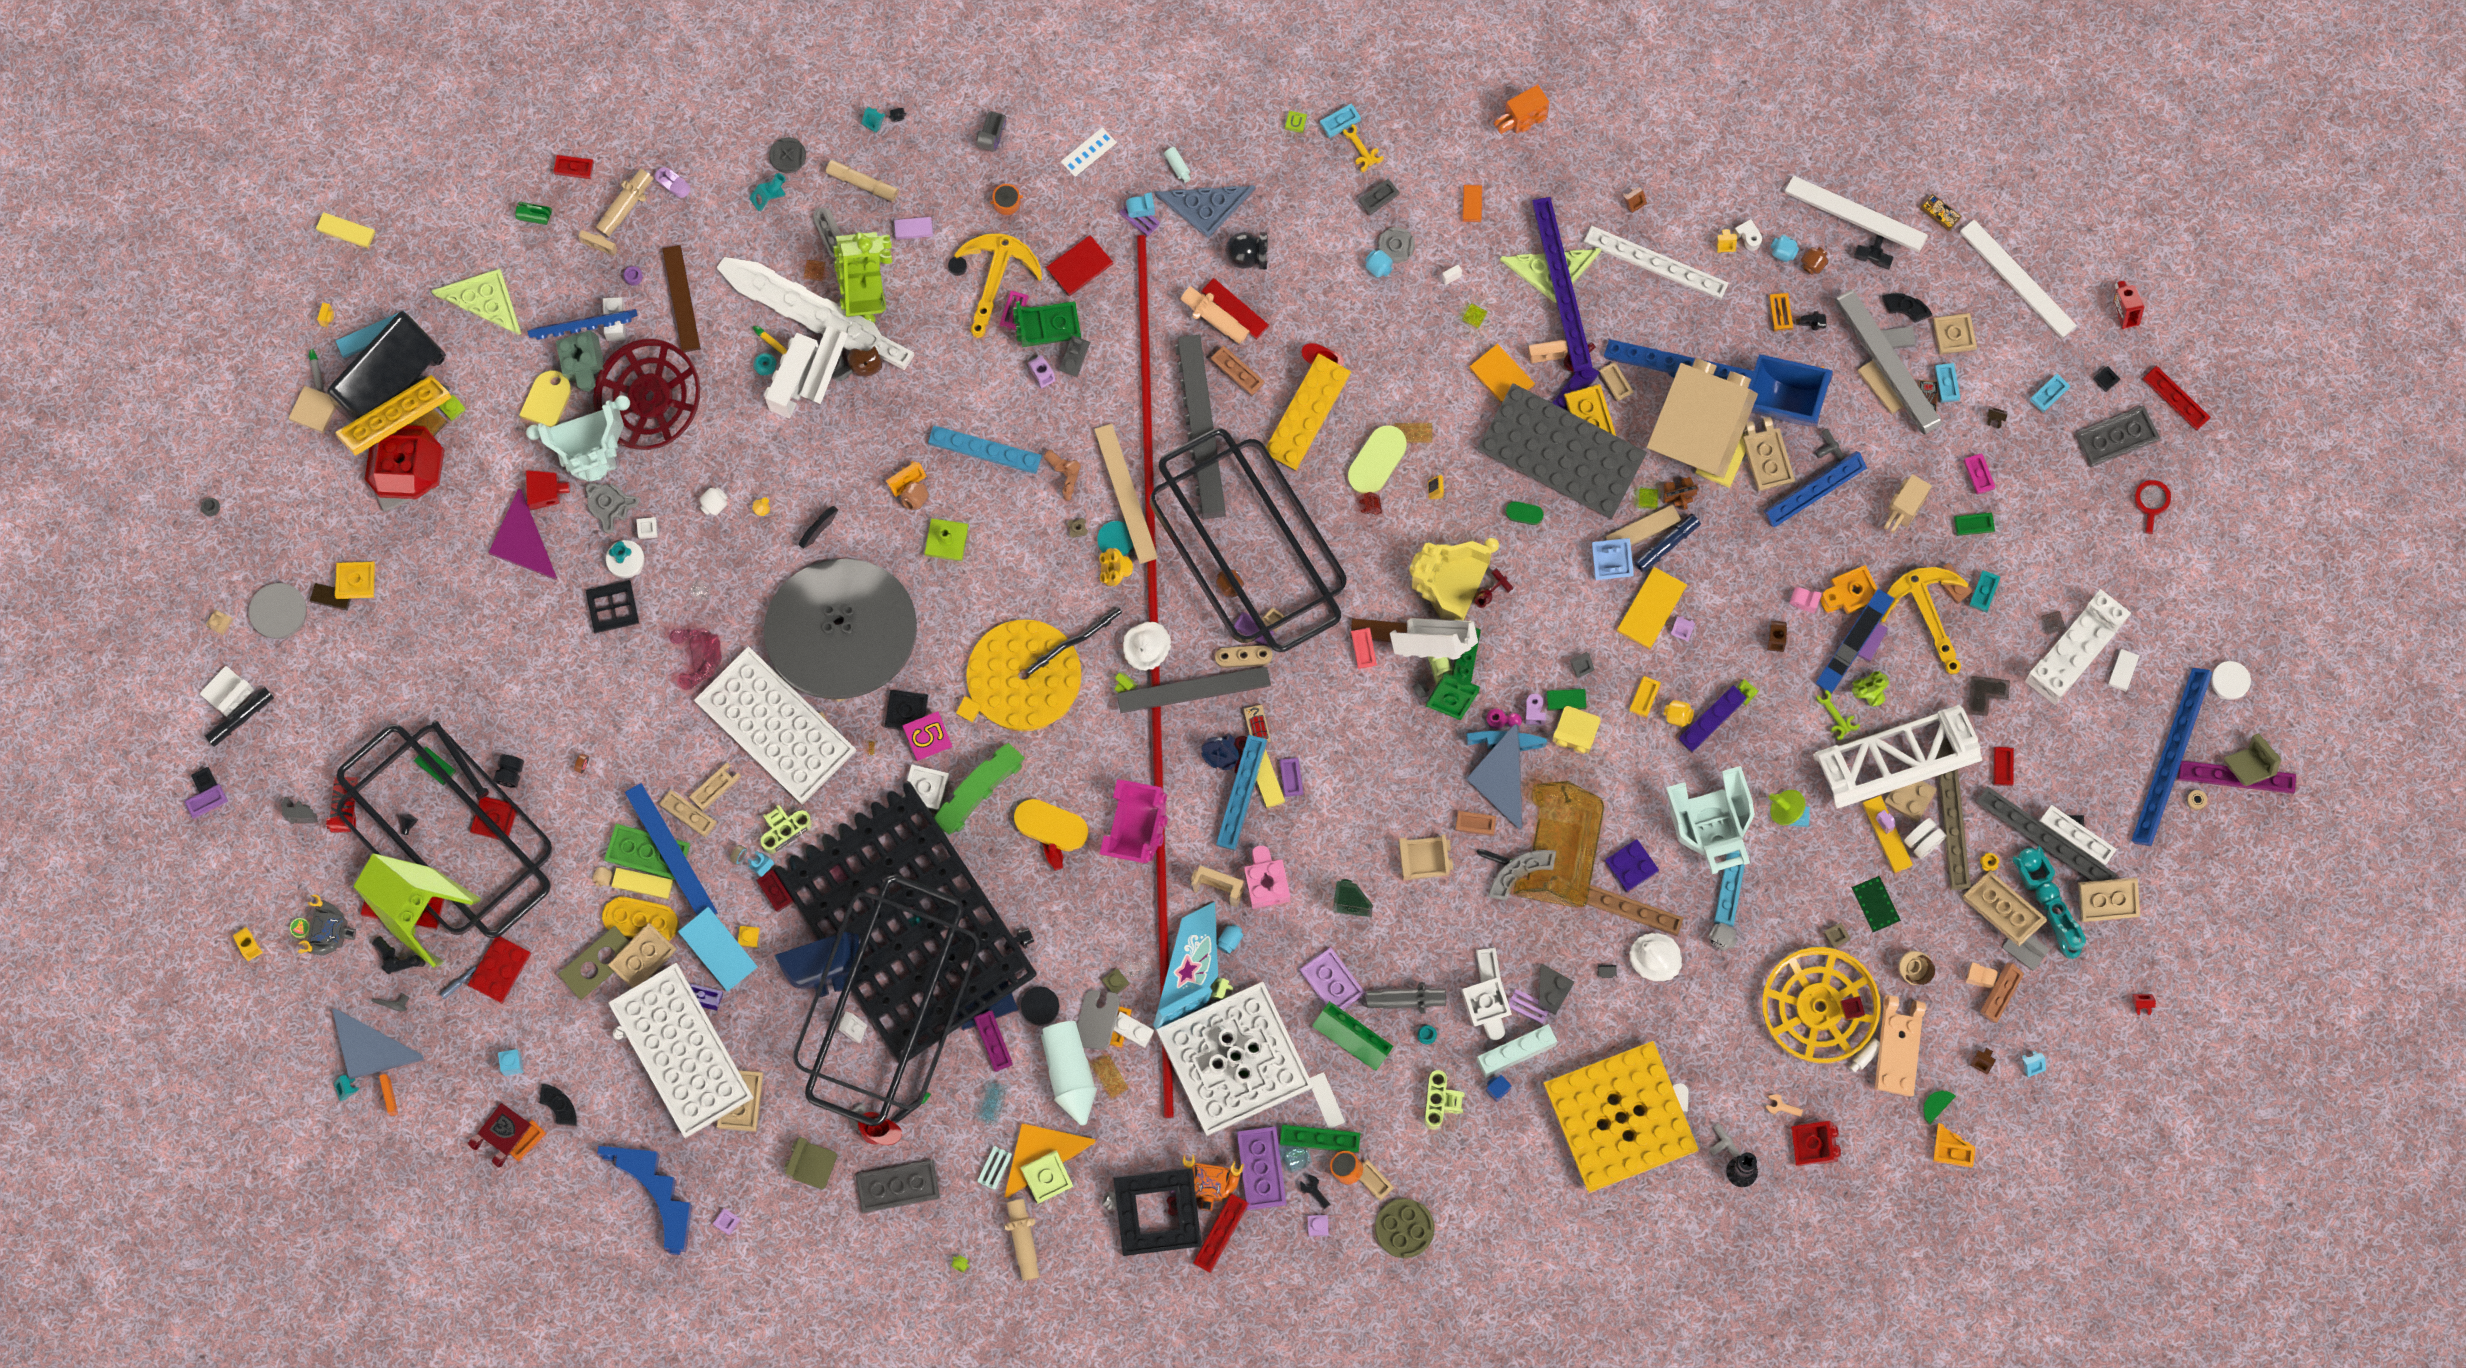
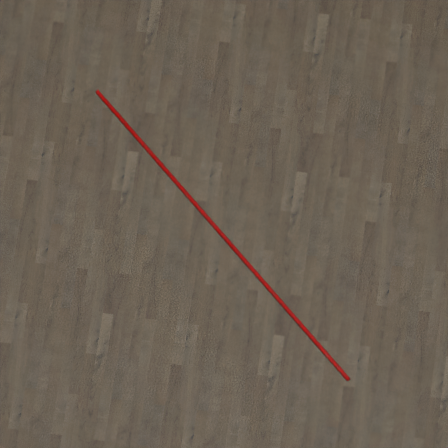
M1138 235L1137 259L1145 518L1156 551L1155 513L1150 506V496L1154 490L1147 249L1146 236ZM1155 559L1147 562L1149 622L1158 623L1157 566ZM1160 665L1150 669L1151 687L1160 686ZM1160 706L1151 708L1154 786L1163 789ZM1165 827L1162 833L1164 837L1163 843L1156 850L1160 999L1169 968ZM1162 1044L1164 1118L1167 1119L1174 1118L1172 1063Z

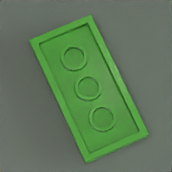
M619 824L615 825L604 859L605 862L676 881L648 832ZM676 840L687 859L691 846L690 843Z

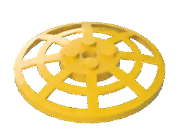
M1811 947L1790 954L1773 969L1763 990L1762 1013L1771 1036L1786 1052L1807 1062L1819 1064L1834 1063L1853 1056L1870 1040L1879 1021L1880 996L1871 974L1857 959L1837 949ZM1809 955H1828L1825 967H1810L1801 970L1797 959ZM1836 958L1852 965L1863 977L1852 983L1844 974L1833 969ZM1790 964L1795 975L1786 982L1782 992L1770 989L1777 974ZM1824 973L1822 983L1812 985L1809 984L1805 975ZM1831 975L1840 979L1847 987L1838 992L1829 985ZM1797 980L1804 989L1798 998L1787 995L1790 987ZM1868 984L1873 998V1015L1865 1014L1864 1017L1852 1019L1853 1022L1848 1030L1841 1034L1836 1026L1841 1017L1845 1018L1840 1001L1851 993L1853 997L1859 996L1857 990ZM1768 997L1779 1000V1013L1783 1024L1774 1029L1768 1015ZM1817 1002H1822L1825 1005L1823 1012L1815 1009ZM1785 1003L1796 1005L1798 1016L1789 1021L1785 1013ZM1859 1021L1871 1023L1865 1037L1852 1049L1846 1039L1854 1032ZM1803 1023L1810 1028L1809 1038L1807 1039L1798 1034L1793 1027ZM1828 1029L1835 1038L1830 1041H1816L1818 1031ZM1788 1031L1795 1039L1806 1044L1805 1055L1789 1048L1778 1035ZM1839 1044L1845 1052L1840 1056L1831 1058L1813 1057L1815 1047H1830Z

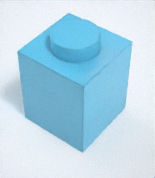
M518 1049L498 1053L500 1071L504 1076L524 1073L522 1056Z

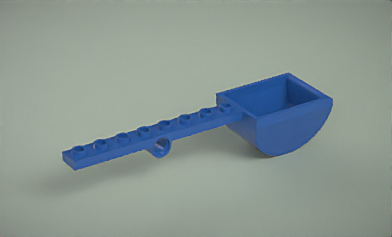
M1611 339L1608 341L1604 354L1605 359L1666 372L1673 378L1676 376L1680 363L1692 367L1695 361L1693 357ZM1761 354L1758 356L1754 371L1706 361L1717 366L1714 376L1727 380L1729 372L1732 371L1751 379L1748 389L1758 393L1751 412L1787 423L1818 426L1821 408L1833 377L1832 370Z

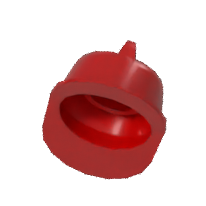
M1309 343L1302 347V357L1311 365L1319 353L1342 367L1344 366L1345 361L1340 354L1322 345Z
M867 1112L863 1115L870 1118H877L880 1114L876 1112ZM887 1118L879 1126H869L858 1122L859 1131L863 1139L869 1144L890 1146L899 1142L902 1137L901 1128Z

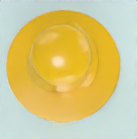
M1109 548L1105 553L1100 554V581L1108 586H1117L1124 577H1129L1132 574V561L1129 557L1123 556L1117 548Z

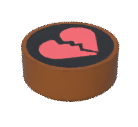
M585 754L578 756L574 766L576 772L582 774L585 771L589 756Z

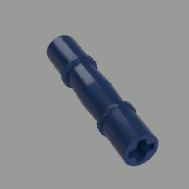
M1690 514L1678 525H1675V529L1665 535L1652 548L1649 547L1634 562L1637 568L1645 573L1654 564L1661 561V557L1671 551L1680 541L1686 539L1688 535L1701 525L1698 518Z

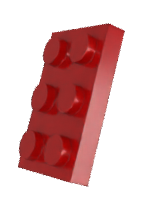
M501 936L495 938L469 981L468 987L503 1004L532 953Z

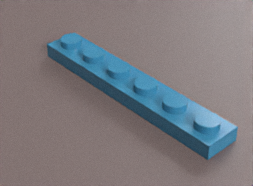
M933 426L928 445L1037 474L1042 459L1040 454L938 426Z
M1252 735L1247 737L1216 843L1218 847L1236 851L1268 742L1267 739Z

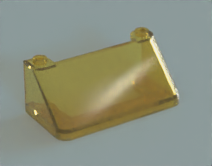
M1570 781L1533 784L1531 798L1533 803L1540 807L1532 851H1556L1553 870H1536L1528 873L1527 879H1517L1513 894L1521 898L1582 908L1588 901L1604 803L1600 797Z

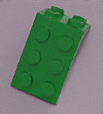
M1016 301V307H1013L1014 323L1018 324L1016 325L1017 341L1021 342L1022 348L1070 341L1073 335L1081 338L1075 301L1040 307H1023L1020 305V301Z

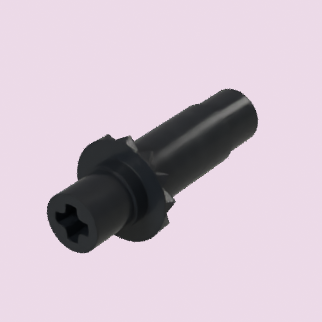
M1749 1152L1743 1153L1741 1156L1734 1157L1728 1163L1726 1174L1728 1180L1733 1185L1748 1187L1756 1181L1758 1168L1757 1159L1754 1154Z

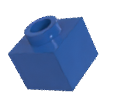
M1502 1075L1498 1078L1494 1076L1487 1082L1486 1092L1498 1102L1511 1090L1512 1085Z

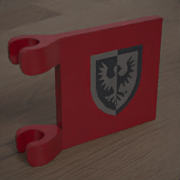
M501 1103L479 1132L469 1140L468 1145L473 1150H478L483 1140L487 1141L500 1151L492 1159V1163L500 1168L532 1124Z

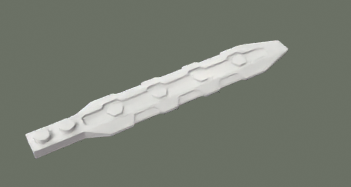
M724 257L717 266V270L737 292L775 309V312L798 321L807 326L809 330L824 335L826 327L830 326L848 333L843 346L848 350L857 348L868 351L875 346L880 358L903 370L906 369L914 357V352L883 337L873 322L860 315L846 317L845 310H841L837 303L827 298L823 299L806 290V287L775 274V271L760 263Z

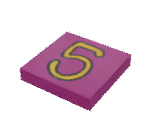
M938 711L902 725L917 761L953 747Z

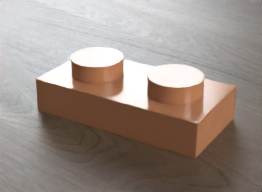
M1950 563L1941 568L1959 575ZM1942 585L1957 604L1973 593L1969 586L1965 588L1958 585Z

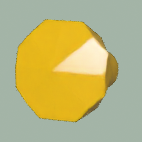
M766 497L757 499L753 502L752 510L759 516L767 515L770 512L769 499Z

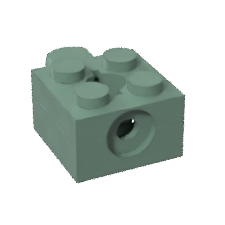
M589 330L556 341L563 376L571 382L576 381L577 387L582 391L589 392L595 387L594 375L603 370L604 365L599 337Z

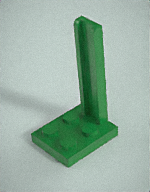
M1475 627L1479 643L1481 629ZM1478 643L1471 647V650L1464 652L1460 658L1454 660L1452 675L1443 674L1428 698L1426 707L1459 720L1463 718L1480 689V686L1471 683Z

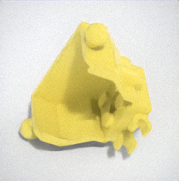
M1488 538L1484 545L1474 541L1455 546L1448 544H1437L1436 546L1429 542L1425 543L1422 551L1414 556L1409 569L1413 578L1412 589L1422 593V598L1431 602L1441 620L1464 621L1490 564L1491 555L1499 549L1498 540Z

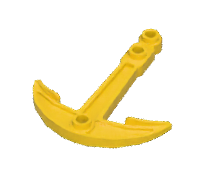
M1000 233L984 234L965 243L954 255L956 258L970 254H980L981 250L994 252L983 296L978 303L974 316L975 323L971 326V333L975 338H981L986 334L985 327L989 324L994 309L993 303L1010 257L1021 260L1022 264L1037 277L1038 281L1042 280L1041 268L1036 256L1027 245L1015 237ZM1008 241L1009 243L1008 245L1004 246L1002 245V242ZM982 309L987 310L985 314L980 313ZM980 326L981 330L975 331V327Z
M1937 567L1912 570L1899 578L1889 589L1887 594L1893 597L1894 601L1882 617L1881 622H1886L1890 612L1900 602V598L1911 593L1935 640L1934 644L1942 662L1946 664L1945 669L1947 673L1956 675L1961 670V664L1956 660L1955 650L1949 637L1944 632L1927 585L1941 582V585H1958L1967 588L1969 584L1959 575ZM1913 576H1917L1919 579L1915 583L1911 581ZM1948 646L1949 651L1943 652L1942 647ZM1955 663L1957 668L1952 670L1949 665Z

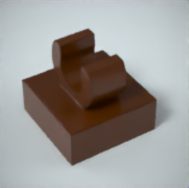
M1988 1048L1984 1052L1978 1050L1970 1066L1988 1075L1996 1059L1991 1057L1993 1051Z

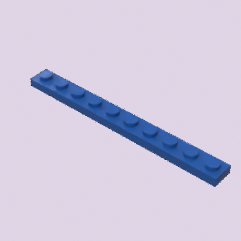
M2192 668L2131 840L2134 844L2152 847L2212 676V672L2208 669Z

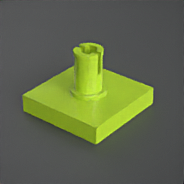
M931 518L925 556L963 561L969 524Z

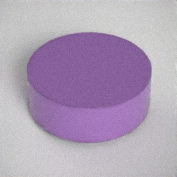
M630 266L623 273L624 280L628 285L635 286L642 281L643 275L638 267Z

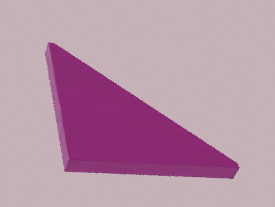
M518 488L488 553L494 557L556 580V573L523 492Z

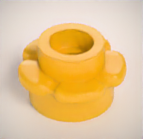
M1986 853L1980 858V864L1985 871H1995L1998 868L1999 858L1995 854Z

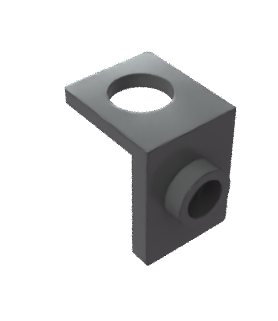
M841 355L838 359L839 363L832 374V378L837 382L845 380L853 373Z

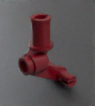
M1497 568L1491 574L1498 582L1490 589L1483 588L1474 597L1475 604L1479 608H1484L1492 601V592L1500 585L1503 586L1507 593L1514 589L1507 581V576H1503Z

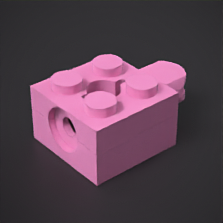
M1266 846L1255 847L1252 851L1253 865L1244 867L1252 909L1290 902L1283 860L1272 861L1270 851Z

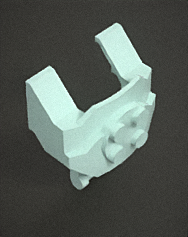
M1741 766L1722 771L1725 791L1719 790L1688 799L1685 782L1666 787L1671 811L1670 815L1678 841L1691 850L1705 855L1711 874H1716L1719 870L1736 865L1750 864L1742 839L1755 814L1753 800ZM1739 850L1740 857L1719 863L1715 862L1714 857Z

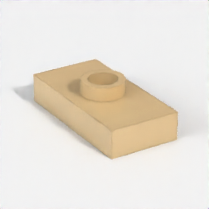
M581 230L578 236L581 243L615 256L617 252L615 243L606 240L600 234L593 235Z

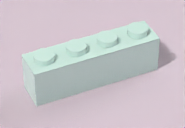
M1547 1024L1478 1056L1477 1063L1484 1077L1487 1078L1555 1047L1557 1040L1550 1025Z

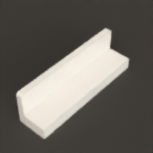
M830 326L826 327L800 393L802 397L821 404L848 333Z
M2053 805L2049 807L2040 820L2045 826L2104 866L2117 850Z

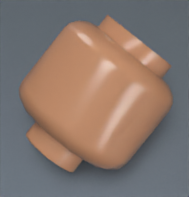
M920 482L909 483L900 495L903 506L909 510L920 509L929 497L926 486Z

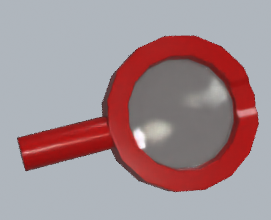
M2147 480L2136 489L2134 500L2137 508L2142 513L2147 514L2145 533L2153 534L2155 515L2164 513L2169 507L2171 492L2163 482Z

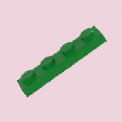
M1282 1125L1280 1146L1338 1152L1350 1151L1359 1154L1361 1133Z

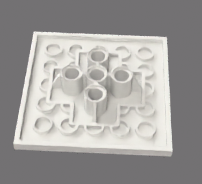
M1264 982L1156 1030L1206 1137L1313 1089L1309 1076ZM1229 1035L1232 1038V1042L1224 1043L1222 1037ZM1248 1046H1257L1258 1052L1251 1053L1248 1050ZM1232 1053H1238L1241 1059L1239 1061H1233L1230 1058V1055ZM1214 1061H1220L1223 1064V1067L1221 1069H1215L1212 1063ZM1242 1070L1247 1071L1249 1077L1242 1079L1238 1073Z

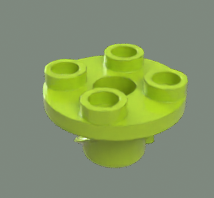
M1875 671L1870 676L1864 679H1857L1852 683V693L1855 698H1866L1871 707L1879 706L1885 702L1886 697L1883 690L1889 685V679L1881 671Z

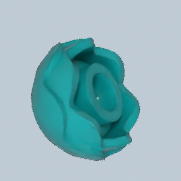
M769 353L759 354L753 362L754 370L761 376L772 374L777 365L776 359Z

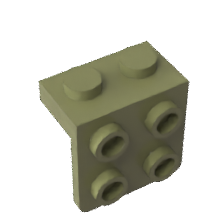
M2258 733L2252 735L2248 749L2225 757L2224 763L2243 785L2248 786L2277 775L2282 759Z
M799 1137L798 1141H794L791 1152L793 1154L791 1159H788L785 1163V1174L787 1178L823 1190L827 1186L835 1165L837 1153L811 1144L807 1139Z

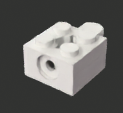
M1500 977L1461 989L1472 1027L1483 1024L1489 1039L1499 1040L1505 1035V1028L1501 1018L1512 1015Z

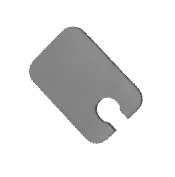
M1090 990L1086 993L1077 1026L1083 1048L1105 1050L1109 1047L1120 1005V997L1116 993L1107 992V1003L1103 1008H1098L1096 1005L1097 1000L1100 998V991Z

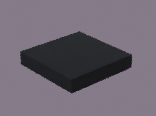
M890 690L885 728L904 730L902 725L925 717L929 695Z

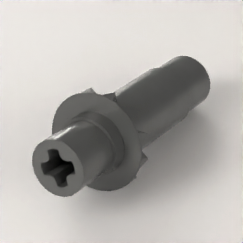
M1420 982L1417 988L1367 991V1008H1418L1421 1014H1426L1427 1008L1446 1006L1447 1003L1446 988H1426L1425 982Z

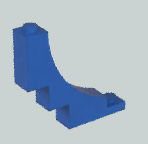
M598 1146L597 1154L602 1157V1160L614 1161V1158H616L615 1166L617 1169L637 1179L654 1197L663 1220L664 1249L669 1251L668 1254L680 1255L681 1252L686 1253L692 1204L690 1202L673 1201L676 1180L674 1177L657 1175L659 1153L657 1151Z

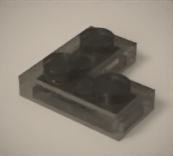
M1971 676L1968 715L1987 717L1989 698L2008 700L2010 680Z

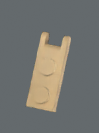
M728 762L689 796L703 812L741 778L739 773L731 777L726 772L731 766Z

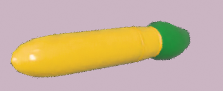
M753 326L755 333L782 355L787 353V349L761 327Z

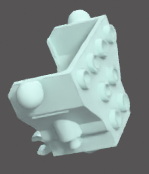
M624 395L618 396L615 402L606 401V405L602 406L603 410L553 427H548L543 423L538 424V426L531 425L527 428L526 435L531 440H537L541 436L542 443L557 452L561 466H565L566 471L571 472V475L586 481L601 480L608 471L617 469L614 457L617 456V442L624 426L620 410L628 409L630 400Z

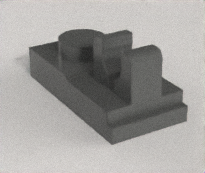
M1073 335L1059 370L1078 377L1091 342Z

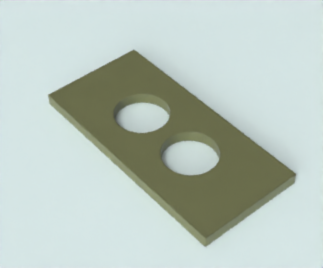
M614 926L559 972L558 975L576 996L582 1000L615 972L608 964H603L599 961V951L604 947H610L614 950L616 957L628 945L629 941ZM586 962H593L598 967V973L592 979H586L581 974V967Z

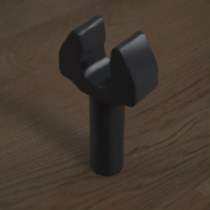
M1308 1175L1309 1180L1313 1183L1311 1187H1307L1300 1181V1188L1303 1194H1312L1324 1209L1331 1205L1318 1190L1319 1180L1317 1177Z

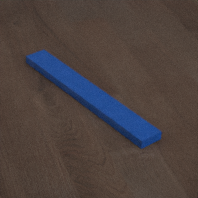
M639 783L625 791L627 798L696 915L698 916L707 907L715 915L718 914L643 784Z

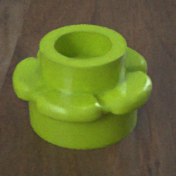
M958 1255V1257L952 1258L951 1266L956 1270L964 1273L967 1268L969 1269L970 1266L967 1264L969 1261L965 1257Z

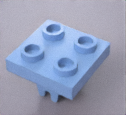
M1630 538L1591 542L1595 580L1634 576Z

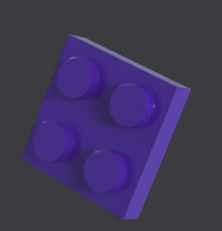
M1638 839L1605 859L1606 864L1626 892H1629L1659 872L1658 867Z

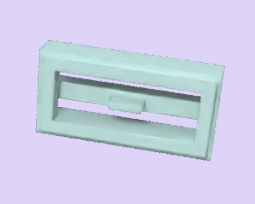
M994 1146L977 1182L996 1191L1012 1154ZM996 1152L999 1153L987 1180L983 1181ZM1004 1155L1006 1156V1159L996 1177L994 1184L992 1185L990 1184V1182Z

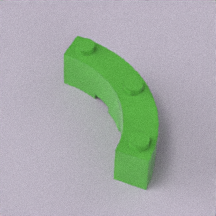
M1009 743L994 752L992 760H985L953 792L955 797L951 802H945L934 818L939 826L948 835L956 831L960 832L966 825L964 823L982 800H987L992 795L994 788L1011 774H1017L1021 770V764L1025 757Z

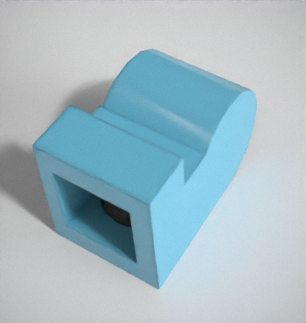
M1152 192L1146 193L1141 197H1132L1126 201L1128 216L1131 218L1155 215Z

